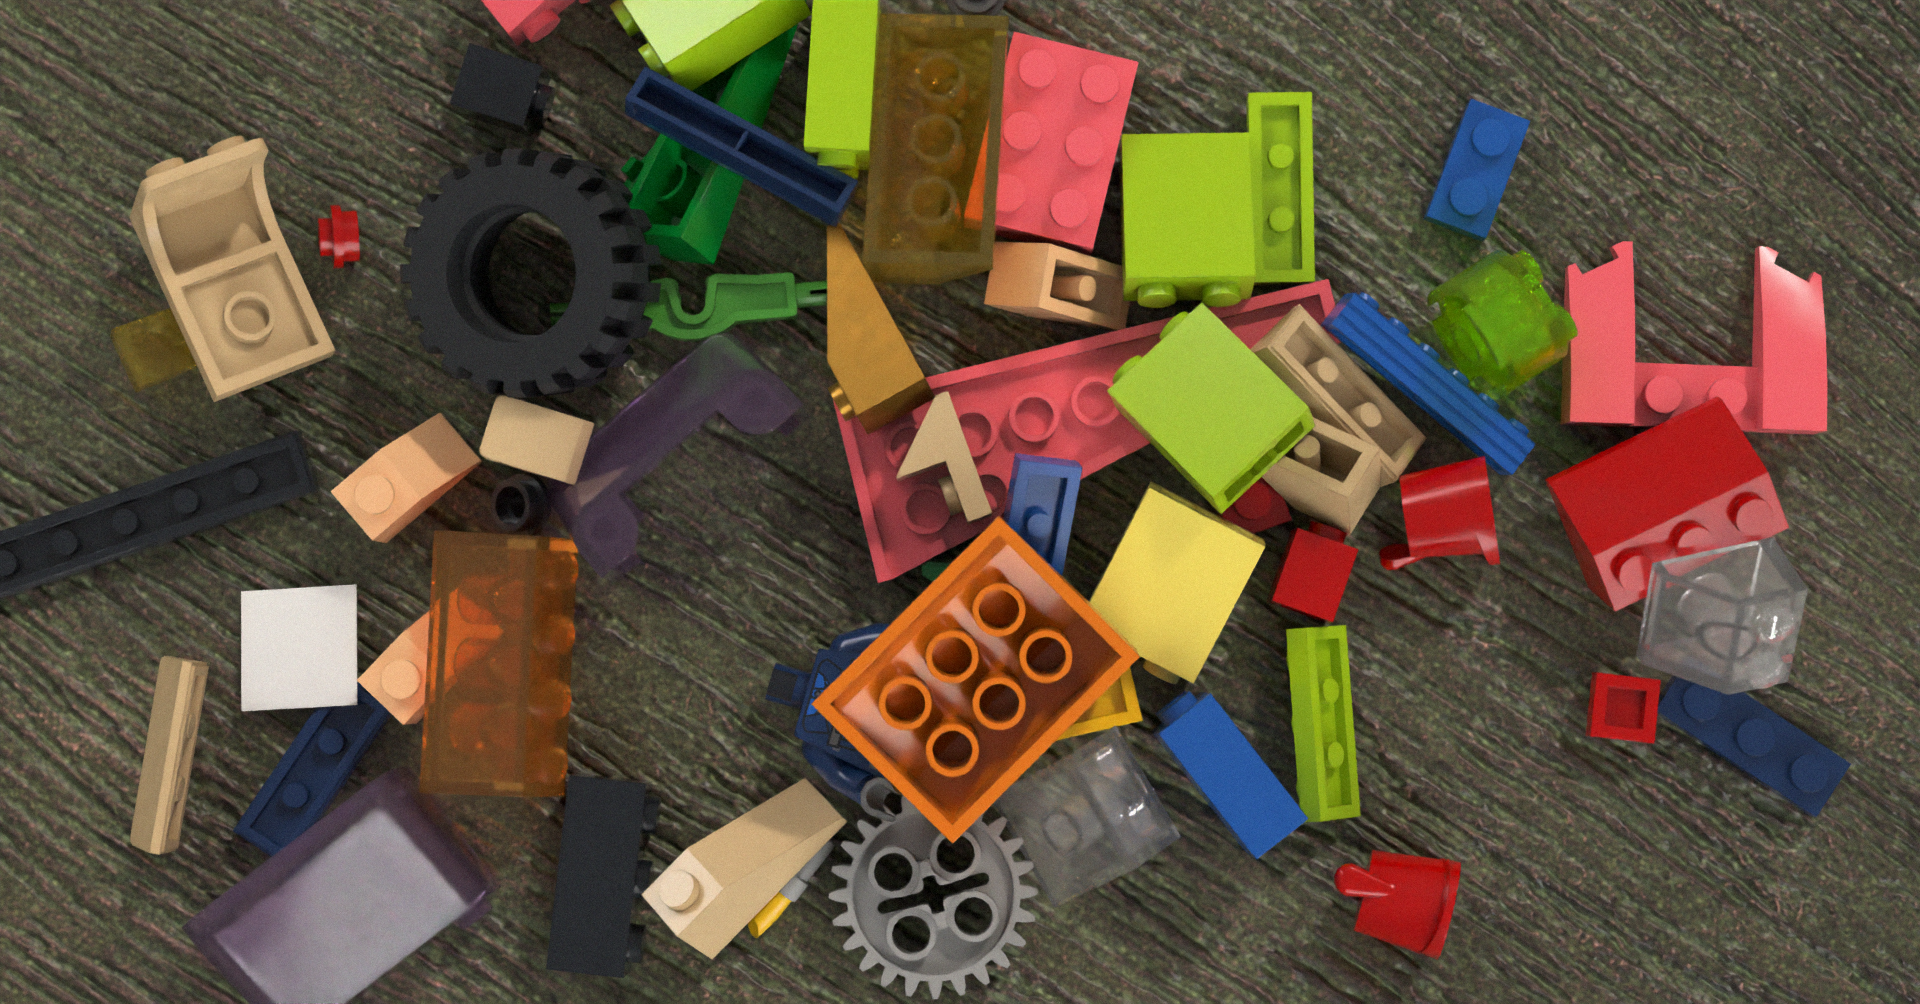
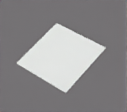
M357 584L241 591V711L357 705Z

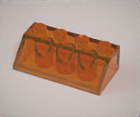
M434 531L419 793L507 797L565 796V779L568 769V723L572 701L570 686L572 649L575 640V593L579 572L577 539Z

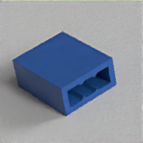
M1184 690L1155 713L1162 723L1151 732L1242 849L1257 860L1308 820V817L1211 693L1200 692L1194 697L1190 691L1186 692Z

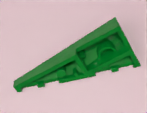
M798 24L692 92L762 129ZM660 133L655 144L641 161L631 156L621 169L627 178L623 184L633 193L632 200L628 205L631 209L645 211L652 225L649 231L643 233L647 245H658L661 256L672 261L714 265L744 178Z

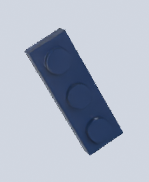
M1684 657L1659 695L1657 713L1659 716L1809 816L1817 817L1851 765V763L1692 657Z

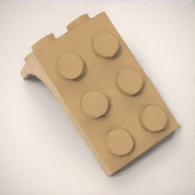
M234 136L211 146L207 150L208 156L185 164L181 157H177L154 165L146 171L147 178L140 183L129 217L213 402L330 358L335 352L332 341L273 213L264 178V161L269 150L263 138L245 142L243 136Z

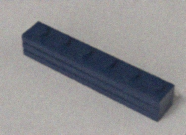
M644 67L625 98V114L834 227H837L855 196L858 180L832 166L817 165V158L647 67Z

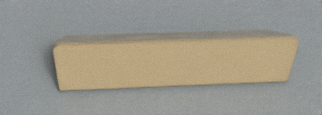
M1300 304L1294 306L1250 349L1310 408L1312 417L1380 448V487L1397 481L1426 440L1424 434Z
M164 656L160 660L130 835L131 844L148 853L160 855L175 851L179 846L209 669L207 662Z

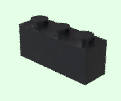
M582 773L569 775L546 965L547 970L624 978L630 973L631 963H642L646 941V925L636 924L639 898L644 899L641 894L652 884L654 861L643 860L646 834L657 835L661 812V797L651 796L652 781Z

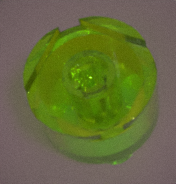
M1494 250L1429 292L1427 297L1428 307L1437 302L1439 304L1441 316L1434 319L1432 323L1446 352L1470 382L1479 376L1487 381L1492 387L1483 393L1495 400L1504 398L1565 358L1568 352V342L1578 336V331L1572 317L1562 306L1553 304L1540 284L1543 282V274L1539 265L1524 250H1520L1514 255H1510L1502 250Z

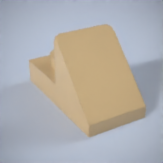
M946 391L935 395L896 479L899 482L946 465L949 476L940 478L938 481L951 516L963 512L969 525L991 517L992 511L949 392Z
M498 395L480 445V455L490 461L575 485L595 423L512 397Z

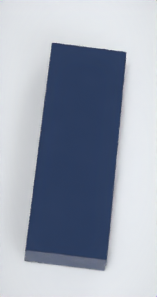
M358 681L357 705L316 707L233 831L284 866L290 865L392 714Z

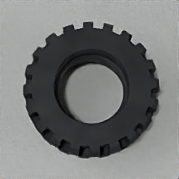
M505 149L503 154L486 152L470 158L468 163L469 169H451L439 179V186L444 192L442 194L426 193L416 208L417 213L424 218L420 227L408 226L403 246L412 248L410 264H400V284H411L413 299L404 302L409 321L422 322L425 330L418 335V340L427 353L445 354L446 356L441 361V368L455 379L471 378L470 382L473 389L488 394L505 393L507 397H539L573 393L575 388L591 387L606 379L608 367H622L634 354L633 348L628 344L632 338L646 337L653 320L643 315L647 302H659L661 283L650 282V266L661 264L658 245H647L643 233L649 231L652 225L644 210L631 209L628 205L632 200L633 193L621 181L606 179V170L590 161L573 159L572 155L531 149ZM525 213L544 214L559 226L571 246L576 267L574 292L566 311L548 331L537 335L523 334L504 319L495 305L489 285V262L494 245L505 228Z

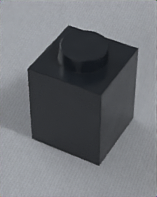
M469 43L450 104L460 115L532 137L536 122L544 124L549 117L554 102L555 87L548 86L551 77L543 66Z

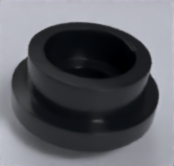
M512 475L495 488L490 503L491 514L495 523L510 535L515 537L535 536L544 529L550 517L551 497L548 488L535 475Z

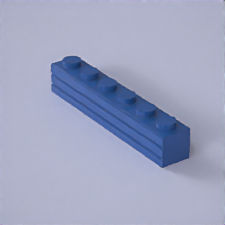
M1356 292L1344 294L1322 322L1321 326L1478 457L1485 456L1486 464L1500 475H1513L1535 446V443L1527 437L1529 430L1516 419L1510 418L1507 420L1497 412L1500 406L1491 397L1484 393L1477 395L1467 386L1470 383L1469 379L1460 371L1454 368L1447 370L1437 361L1440 355L1433 348L1422 342L1419 345L1407 336L1410 330L1402 322L1393 317L1388 320L1377 310L1380 305L1371 296L1364 292H1361L1359 295Z

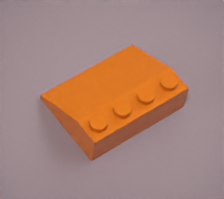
M998 516L812 702V705L953 844L1140 655L1136 648L1086 598Z

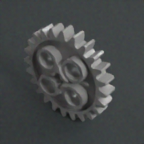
M902 796L901 799L902 812L894 814L883 803L885 812L896 817V820L893 822L881 819L882 823L875 827L870 822L860 818L857 825L866 839L862 844L849 840L842 842V848L854 859L852 864L833 865L832 872L846 879L847 887L830 891L829 899L847 903L848 910L837 915L832 922L834 926L852 925L855 931L844 942L843 948L845 951L864 946L867 950L859 966L861 971H865L879 962L884 966L881 978V985L883 987L889 985L899 974L905 977L906 996H912L919 981H928L932 998L938 999L942 981L951 980L955 990L961 996L965 994V975L973 973L980 982L987 985L990 981L985 966L986 963L992 960L1004 968H1008L1011 965L1002 947L1005 943L1024 947L1026 944L1021 934L1013 928L1016 922L1026 923L1035 921V915L1032 912L1020 907V899L1037 895L1038 889L1037 887L1020 883L1019 876L1033 869L1034 864L1030 860L1014 861L1012 854L1020 848L1024 841L1021 836L1005 841L999 837L1007 822L1004 816L995 819L987 825L982 821L983 813L961 835L971 842L974 848V856L972 862L966 868L959 871L948 870L939 863L936 851L940 842L946 837L905 796ZM888 853L903 855L912 866L911 879L901 888L890 889L884 887L875 875L876 863L882 856ZM983 872L989 876V881L984 885L946 894L943 897L944 907L939 910H932L928 901L914 903L884 914L878 910V904L882 901L922 891L924 886L923 878L935 875L939 885L949 884ZM977 897L989 904L992 917L985 929L970 933L957 925L954 914L956 907L961 901ZM914 915L922 918L930 928V937L923 947L918 950L909 951L901 948L896 943L893 937V928L899 919Z

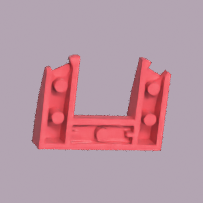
M1622 241L1610 247L1609 249L1614 260L1584 274L1581 273L1576 263L1565 268L1561 425L1652 428L1718 396L1724 401L1743 432L1814 435L1827 431V353L1821 275L1816 272L1810 273L1805 281L1774 264L1779 252L1769 247L1759 246L1755 248L1752 367L1635 362V297L1632 241Z

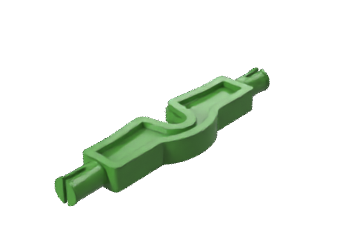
M790 272L762 275L712 274L705 280V307L703 311L696 315H689L683 311L682 296L679 293L680 286L678 282L672 278H662L650 281L661 283L659 302H647L643 315L653 320L648 332L657 331L665 337L684 342L706 341L727 333L737 324L796 319L798 317V307L827 305V293H824L827 292V280L796 283L793 273ZM570 302L550 303V313L553 316H557L551 317L552 326L562 317L558 315L564 314Z

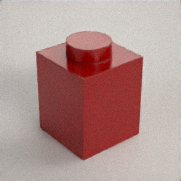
M1311 521L1307 531L1300 528L1291 530L1266 602L1324 623L1333 622L1359 549L1344 544L1347 533L1318 522Z

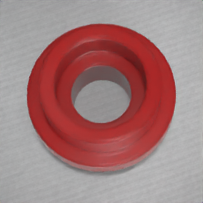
M330 205V218H318L320 256H332L333 269L344 268V262L359 261L360 259L357 211H341L340 205Z

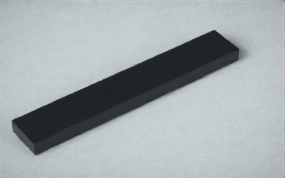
M296 430L0 531V601L321 492L302 433Z

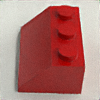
M1718 396L1545 479L1588 588L1615 612L1789 528L1769 472L1724 401Z

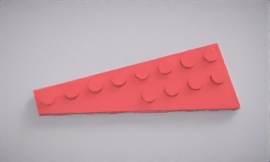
M1329 279L1251 297V299H1243L1232 306L1211 307L1208 309L1251 349L1294 306L1300 304L1321 326L1322 322L1335 307ZM1174 317L925 377L934 396L946 391L949 392L992 511L991 517L969 525L963 512L952 516L949 512L938 481L940 478L949 476L946 465L899 482L896 479L933 400L869 435L857 416L845 421L834 402L878 584L891 581L982 533L998 516L1003 519L1015 453L1076 460L1082 466L1080 479L1082 480L1151 444L1117 410L1107 390L1114 385L1113 377L1126 361L1136 355H1140L1143 358L1161 341L1159 337L1163 328ZM1322 327L1337 344L1342 343L1329 331Z

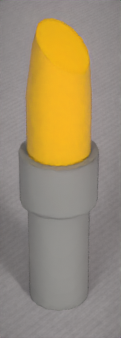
M829 840L748 923L749 931L754 938L762 935L780 917L791 902H796L808 887V880L835 848L836 844L833 841Z

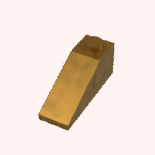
M839 223L837 227L827 226V362L838 380L837 383L827 389L844 420L848 421L857 416L869 435L933 400L935 396Z

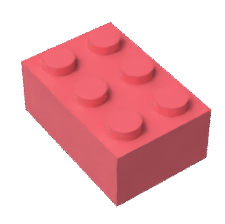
M1013 32L968 215V228L1027 243H1050L1091 256L1138 62Z

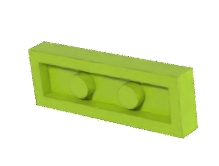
M1312 92L1248 93L1246 96L1247 132H1250L1256 267L1254 285H1304L1315 282Z
M1346 625L1286 629V661L1290 677L1291 726L1295 742L1296 791L1299 798V807L1308 817V820L1305 822H1323L1361 816Z

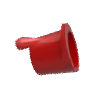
M1485 456L1399 476L1408 544H1392L1379 551L1380 564L1384 569L1397 570L1426 557L1484 555L1489 565H1500Z
M1371 850L1366 870L1352 863L1341 865L1334 875V885L1337 891L1344 896L1359 897L1353 926L1354 931L1438 960L1443 950L1452 918L1460 879L1461 862L1445 858L1436 859Z

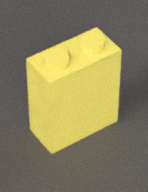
M1151 481L1089 602L1136 648L1139 655L1146 659L1143 664V668L1146 671L1172 684H1177L1180 677L1194 684L1265 549V539Z

